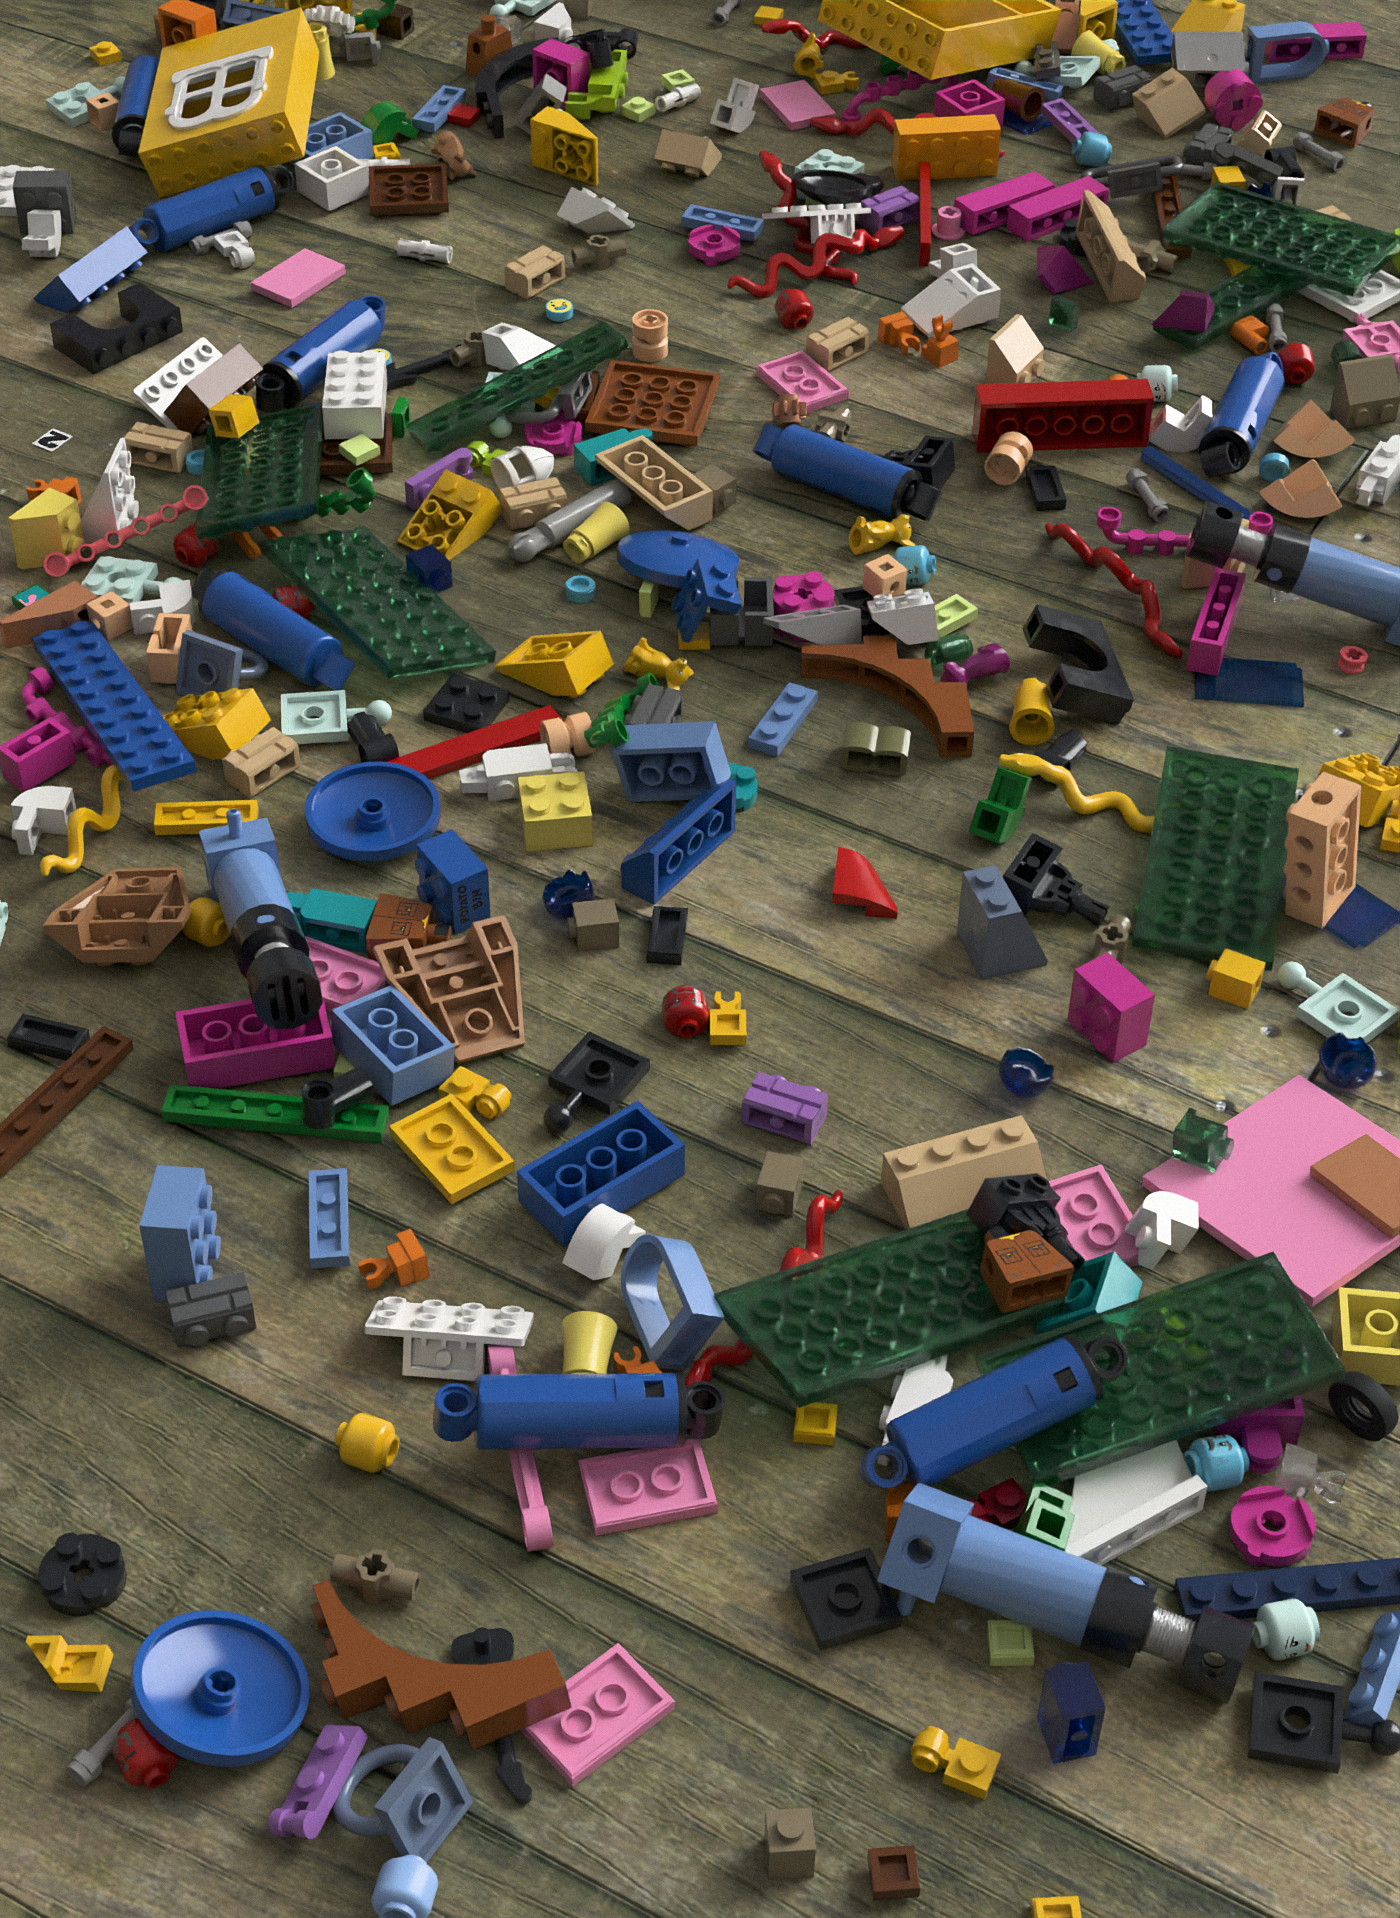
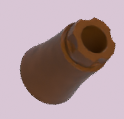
M999 78L993 82L991 90L1005 99L1006 109L1015 113L1026 122L1034 121L1041 114V105L1045 103V93L1041 88L1020 84L1010 79L1004 80Z

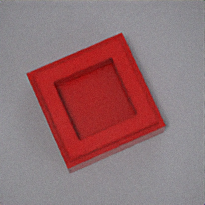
M458 103L447 114L448 122L470 128L481 117V108Z

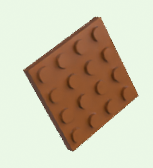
M611 360L586 418L585 432L604 435L623 428L628 432L647 428L653 432V440H651L653 442L698 446L720 385L721 373Z

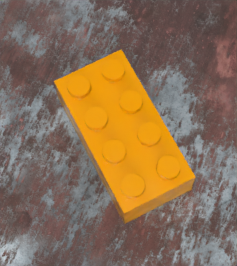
M996 115L894 120L892 168L896 180H919L920 161L929 162L930 179L997 176L1001 128Z

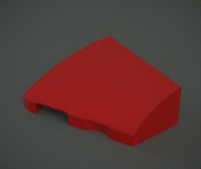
M838 847L832 903L866 906V916L897 919L898 908L872 864L858 852Z

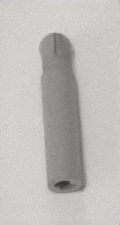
M617 478L539 520L535 527L524 533L514 534L508 542V553L518 562L530 561L540 551L546 548H553L564 542L570 536V533L580 526L602 502H611L621 510L631 502V494L627 485Z

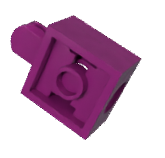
M1212 1349L1206 1375V1385L1214 1436L1230 1435L1237 1441L1240 1447H1244L1249 1457L1248 1470L1259 1474L1271 1473L1278 1468L1281 1461L1282 1445L1297 1446L1304 1420L1293 1350Z

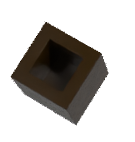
M396 4L394 11L388 17L378 20L377 34L403 40L414 31L413 8Z

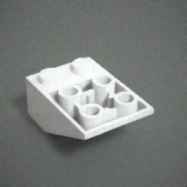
M971 263L948 270L902 306L901 311L930 338L935 336L932 319L941 314L943 315V324L948 321L953 322L951 331L961 330L968 326L982 324L999 318L1001 289Z
M120 438L81 519L85 543L91 544L104 538L105 534L110 530L118 531L131 525L133 519L138 517L139 504L138 501H134L133 495L135 478L130 475L131 453L126 449L125 438ZM117 534L109 537L111 545H116L120 541Z

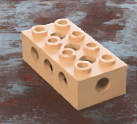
M1322 772L1314 783L1307 785L1301 799L1289 807L1286 814L1288 835L1285 840L1287 861L1284 866V874H1287L1286 886L1283 891V898L1286 899V915L1323 928L1354 890L1356 884L1361 785Z

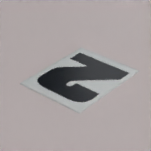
M53 428L32 444L53 452L73 436Z

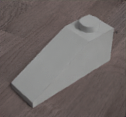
M845 604L763 618V624L816 645L862 644L861 609Z

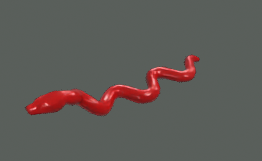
M790 19L772 20L760 26L763 33L785 34L790 30L802 43L807 41L811 33L799 21ZM837 30L827 31L819 38H815V43L819 46L820 52L824 51L832 43H838L854 49L867 47Z
M875 108L866 113L857 122L851 120L841 122L836 117L827 116L812 117L809 124L821 132L832 135L848 133L851 136H860L872 125L879 123L894 135L895 119L886 110ZM920 113L912 119L934 118L937 116L931 113ZM999 151V158L1005 154L1004 151Z
M762 150L759 153V158L764 171L770 173L772 181L784 192L778 207H787L788 212H790V206L794 205L797 197V188L793 180L783 173V165L774 154ZM810 217L781 218L785 223L802 229L794 237V247L801 253L813 254L814 243L811 244ZM827 247L825 267L821 275L828 278L846 279L851 282V285H855L858 281L856 272L832 266L839 261L842 255L841 250Z
M890 226L877 230L871 237L865 229L861 228L853 232L852 239L839 234L824 233L816 239L813 245V260L810 266L803 265L788 253H776L769 257L766 264L765 282L763 285L755 284L742 276H733L729 279L727 287L731 289L736 285L755 297H770L777 287L778 270L782 266L788 268L803 280H812L818 278L824 270L827 247L837 248L852 255H859L864 251V248L868 251H875L878 248H886L894 244L905 235V231L902 226Z
M1049 523L1045 524V530L1051 539L1059 540L1062 537L1086 564L1093 568H1100L1105 565L1128 591L1141 595L1146 619L1143 625L1145 636L1155 647L1165 652L1168 656H1174L1177 659L1182 658L1183 651L1168 634L1158 630L1163 621L1162 611L1155 585L1151 580L1136 577L1122 559L1109 548L1100 546L1095 550L1091 549L1079 534L1064 523H1057L1055 526Z
M836 1190L831 1198L822 1194L817 1195L810 1203L806 1217L805 1250L800 1247H793L787 1251L781 1262L778 1311L754 1319L746 1326L734 1346L711 1345L705 1349L700 1358L694 1362L692 1369L685 1379L686 1389L695 1382H711L712 1369L716 1364L725 1366L743 1365L753 1358L769 1336L784 1332L795 1324L800 1305V1270L809 1273L818 1269L823 1257L824 1213L833 1214L838 1211L843 1198L841 1190Z

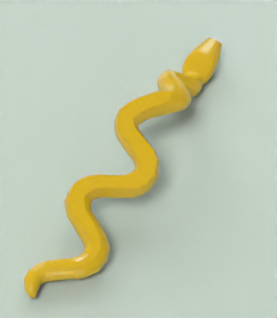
M1014 753L1011 755L1002 754L999 758L1001 765L1026 776L1039 774L1046 781L1058 784L1067 804L1073 811L1088 815L1106 809H1117L1121 812L1131 829L1143 834L1159 832L1174 818L1185 819L1199 837L1209 841L1225 839L1240 827L1251 830L1256 828L1254 821L1246 815L1233 816L1217 826L1209 825L1197 808L1190 803L1182 801L1167 804L1154 816H1144L1138 811L1132 799L1121 792L1111 791L1092 796L1082 795L1076 780L1069 770L1062 766H1055L1038 756Z
M114 764L106 768L101 778L100 787L103 808L101 815L86 807L78 808L72 812L67 822L68 856L67 858H61L56 855L43 857L40 862V871L43 876H48L51 868L65 874L76 872L80 868L84 856L83 829L85 824L99 832L108 831L117 824L121 810L118 783L120 780H124Z

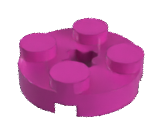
M714 225L700 226L690 233L688 252L694 257L703 260L705 265L716 266L719 264V261L740 256V235L736 230L728 226L722 225V230L714 229Z
M559 412L549 422L525 424V442L528 446L542 448L551 454L570 456L574 453V444L582 440V425L579 421L576 423L572 419H564L563 412Z
M1274 1486L1255 1487L1247 1490L1240 1496L1239 1502L1233 1506L1230 1515L1229 1533L1235 1546L1243 1553L1246 1562L1256 1567L1264 1565L1285 1566L1303 1560L1308 1556L1316 1523L1311 1509L1302 1499L1297 1497L1295 1501L1293 1498L1284 1495V1489ZM1271 1520L1274 1526L1281 1525L1282 1528L1277 1532L1269 1531L1264 1528L1265 1521Z

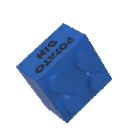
M453 829L416 844L417 860H415V868L419 875L417 893L422 902L428 903L433 907L435 915L441 924L451 926L452 932L456 935L469 929L472 922L491 918L488 868Z

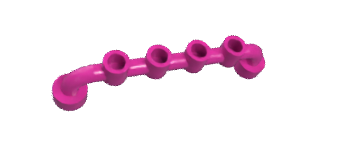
M908 70L907 77L904 80H901L899 76L891 75L886 78V85L881 86L878 82L866 83L865 91L855 95L849 102L847 110L841 113V122L847 120L859 121L861 113L857 111V108L863 102H878L880 97L886 95L898 96L900 91L906 89L918 90L921 88V85L926 83L938 84L943 78L930 80L913 70ZM957 75L943 77L948 78L943 82V89L962 83V81L958 80Z
M1103 507L1097 513L1096 524L1102 529L1106 539L1115 544L1126 545V550L1131 554L1143 553L1145 546H1156L1157 553L1171 555L1175 547L1187 548L1188 537L1192 534L1190 532L1189 535H1176L1169 530L1160 531L1158 534H1146L1140 529H1133L1128 533H1120L1116 531L1121 524L1122 513L1120 510L1114 507ZM1265 512L1252 513L1249 516L1248 530L1251 529L1267 535L1272 527L1273 517Z
M40 666L27 674L29 681L23 686L21 691V699L26 705L24 711L27 717L35 724L43 718L51 717L71 731L74 752L77 753L81 749L86 748V757L95 767H99L104 762L108 765H113V762L102 746L84 726L77 727L64 712H56L43 697L36 698L34 696L36 691L43 695L54 687V682L49 673Z

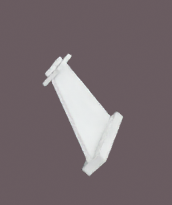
M1149 1366L1136 1372H1127L1117 1382L1103 1389L1104 1399L1102 1402L1082 1411L1079 1423L1084 1428L1072 1492V1497L1074 1498L1070 1508V1513L1074 1514L1075 1518L1064 1551L1098 1565L1109 1562L1203 1510L1208 1486L1198 1475L1191 1476L1151 1382L1153 1370Z

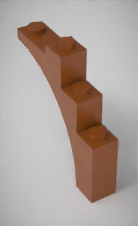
M895 635L863 636V644L801 645V678L829 679L852 683L885 695L911 711L926 726L935 741L940 757H972L975 731L966 682L934 683L930 658L898 659Z
M329 1579L313 1585L318 1600L317 1603L310 1605L319 1630L328 1627L331 1635L323 1639L330 1658L322 1661L328 1678L320 1681L329 1707L338 1704L343 1720L386 1702L392 1721L401 1719L407 1735L450 1717L457 1737L466 1734L473 1750L572 1708L566 1683L551 1649L518 1660L484 1665L447 1664L415 1657L384 1643L363 1628L342 1605Z

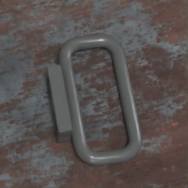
M1165 155L1089 169L1081 174L1080 179L1086 176L1092 177L1109 188L1110 197L1114 199L1163 190L1162 178L1180 173L1183 170L1184 164L1178 156Z
M545 357L535 361L527 370L505 408L506 418L518 424H543L553 420L563 410L564 419H575L592 390L588 363H581L579 360L570 357ZM549 368L571 369L547 410L536 413L517 412L536 377L542 370Z

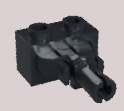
M925 435L916 449L904 452L890 450L885 455L874 454L921 472L923 483L931 485L939 491L955 470L953 438Z
M1032 833L1003 875V879L1024 916L1027 915L1030 909L1045 913L1056 912L1064 917L1068 913L1075 912L1100 926L1110 906L1082 893L1083 884L1074 880L1067 868L1058 862L1062 847Z
M1038 1173L985 1178L966 1212V1215L984 1235L990 1229L997 1226L1003 1227L1008 1235L1028 1230L1035 1231L1074 1266L1073 1274L1078 1272L1085 1262L1083 1256L1065 1240L1068 1231L1060 1223V1216L1055 1209L1061 1197L1050 1187V1183L1046 1178Z

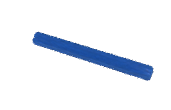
M1148 446L1141 451L1142 455L1140 458L1144 463L1203 502L1209 501L1243 513L1242 518L1249 520V516L1252 514L1250 510L1152 446Z

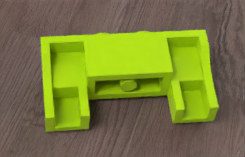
M613 50L614 65L610 67L592 69L590 61L588 93L569 92L568 101L565 103V112L579 121L590 119L593 110H597L600 113L615 112V109L619 107L620 99L625 98V87L628 86V72H625L627 50Z

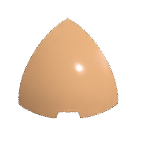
M1311 399L1306 400L1273 437V441L1284 450L1309 458L1326 457L1336 454L1356 441L1337 420H1331Z
M1311 459L1285 478L1277 479L1259 492L1275 509L1295 517H1320L1342 508V504L1333 491L1330 482L1314 459Z

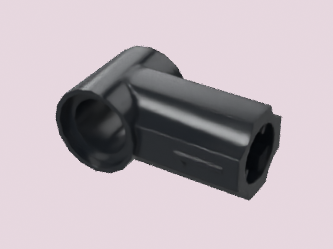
M625 28L620 32H606V36L610 41L611 52L615 49L627 50V59L634 57L639 39L636 31ZM622 42H629L631 46H626Z
M1293 146L1270 148L1265 151L1264 159L1283 167L1280 177L1304 178L1305 173L1296 162V151Z
M365 712L354 714L351 721L347 723V729L358 747L362 763L386 762L399 757V750L391 733L385 734L373 715H367Z
M1071 729L1069 732H1063L1047 749L1040 747L1033 755L1070 771L1071 766L1086 752L1087 742L1083 739L1080 732ZM1038 774V775H1034L1035 777H1037V778H1039V779H1041V780L1046 781V780H1045L1044 778H1042L1039 774ZM1046 781L1054 786L1059 787L1058 784Z
M359 1066L330 1081L314 1079L305 1083L302 1087L303 1123L312 1129L328 1128L334 1124L336 1113L372 1096L374 1087L368 1077V1073Z

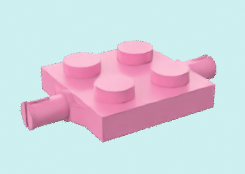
M1362 313L1355 315L1353 321L1357 327L1344 329L1343 341L1359 359L1392 354L1395 368L1400 373V328L1393 320L1381 323L1371 322Z

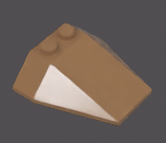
M181 867L114 869L53 910L43 924V930L83 963L110 966L116 962H130L132 965H145L153 962L183 929L191 915Z
M505 915L472 922L466 937L412 950L408 939L405 938L373 947V952L385 980L389 985L399 990L455 1046L454 1060L457 1064L524 1046L525 1035L518 944Z

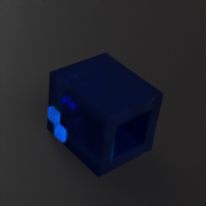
M432 544L406 554L407 578L426 597L453 587L451 562Z

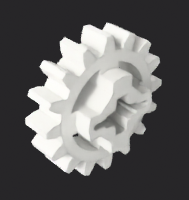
M316 5L311 10L305 9L303 11L308 24L312 22L323 23L327 28L329 36L341 37V34H351L354 32L355 17L350 16V14H344L343 11H340L339 7Z

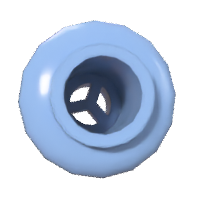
M404 1855L390 1859L382 1865L371 1897L374 1911L379 1918H428L438 1888L437 1875L418 1856Z

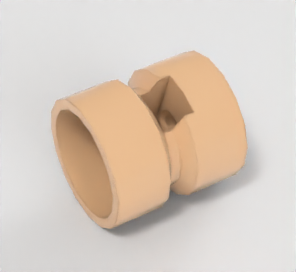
M645 309L635 313L632 317L634 357L644 362L661 361L668 355V316L662 311L655 309Z
M1014 431L1006 432L1000 436L984 465L986 475L990 480L1004 486L1012 485L1018 480L1033 454V447L1029 439L1023 434Z
M586 712L568 715L564 722L559 717L541 721V743H547L549 754L569 752L573 753L576 757L593 754L596 748H591L584 736V731L592 727L590 717Z

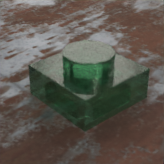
M1057 294L1051 299L1049 323L1072 332L1077 328L1080 304Z

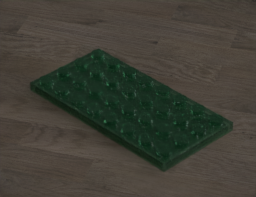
M1215 182L1162 229V238L1172 240L1174 243L1195 247L1199 251H1208L1222 258L1237 260L1245 265L1266 269L1270 273H1279L1293 280L1305 281L1314 284L1316 287L1331 289L1342 295L1354 296L1400 251L1399 235L1220 182Z
M320 402L258 415L259 423L240 438L216 436L213 425L208 426L200 485L206 491L208 501L203 509L197 510L195 530L198 539L206 537L208 539H216L225 533L234 531L244 533L252 530L254 527L263 525L277 526L286 520L295 518L305 520L311 518L314 514H318L323 411Z
M356 527L353 530H331L328 533L320 534L305 533L302 536L277 537L262 541L261 552L388 679L494 662L497 651L430 589L418 575L411 571L402 560L392 553L385 544L374 536L369 529Z
M1167 746L1132 946L1211 961L1213 959L1218 961L1226 948L1266 962L1264 970L1272 971L1285 880L1284 866L1287 861L1285 840L1288 835V823H1286V814L1291 804L1295 803L1299 769Z
M968 1209L714 1294V1298L725 1316L724 1320L799 1408L1063 1313L1065 1300L1060 1298L1002 1313L981 1275L980 1266L985 1247V1235L966 1215Z
M1274 1251L975 1357L977 1369L980 1375L983 1376L1067 1334L1073 1335L1082 1346L1091 1340L1110 1337L1120 1341L1126 1348L1128 1365L1124 1372L1118 1377L1101 1381L1104 1395L1102 1402L1015 1444L1033 1483L1035 1482L1036 1485L1045 1484L1047 1486L1346 1379L1345 1367ZM1099 1348L1095 1354V1361L1098 1367L1106 1370L1110 1365V1356L1103 1348Z

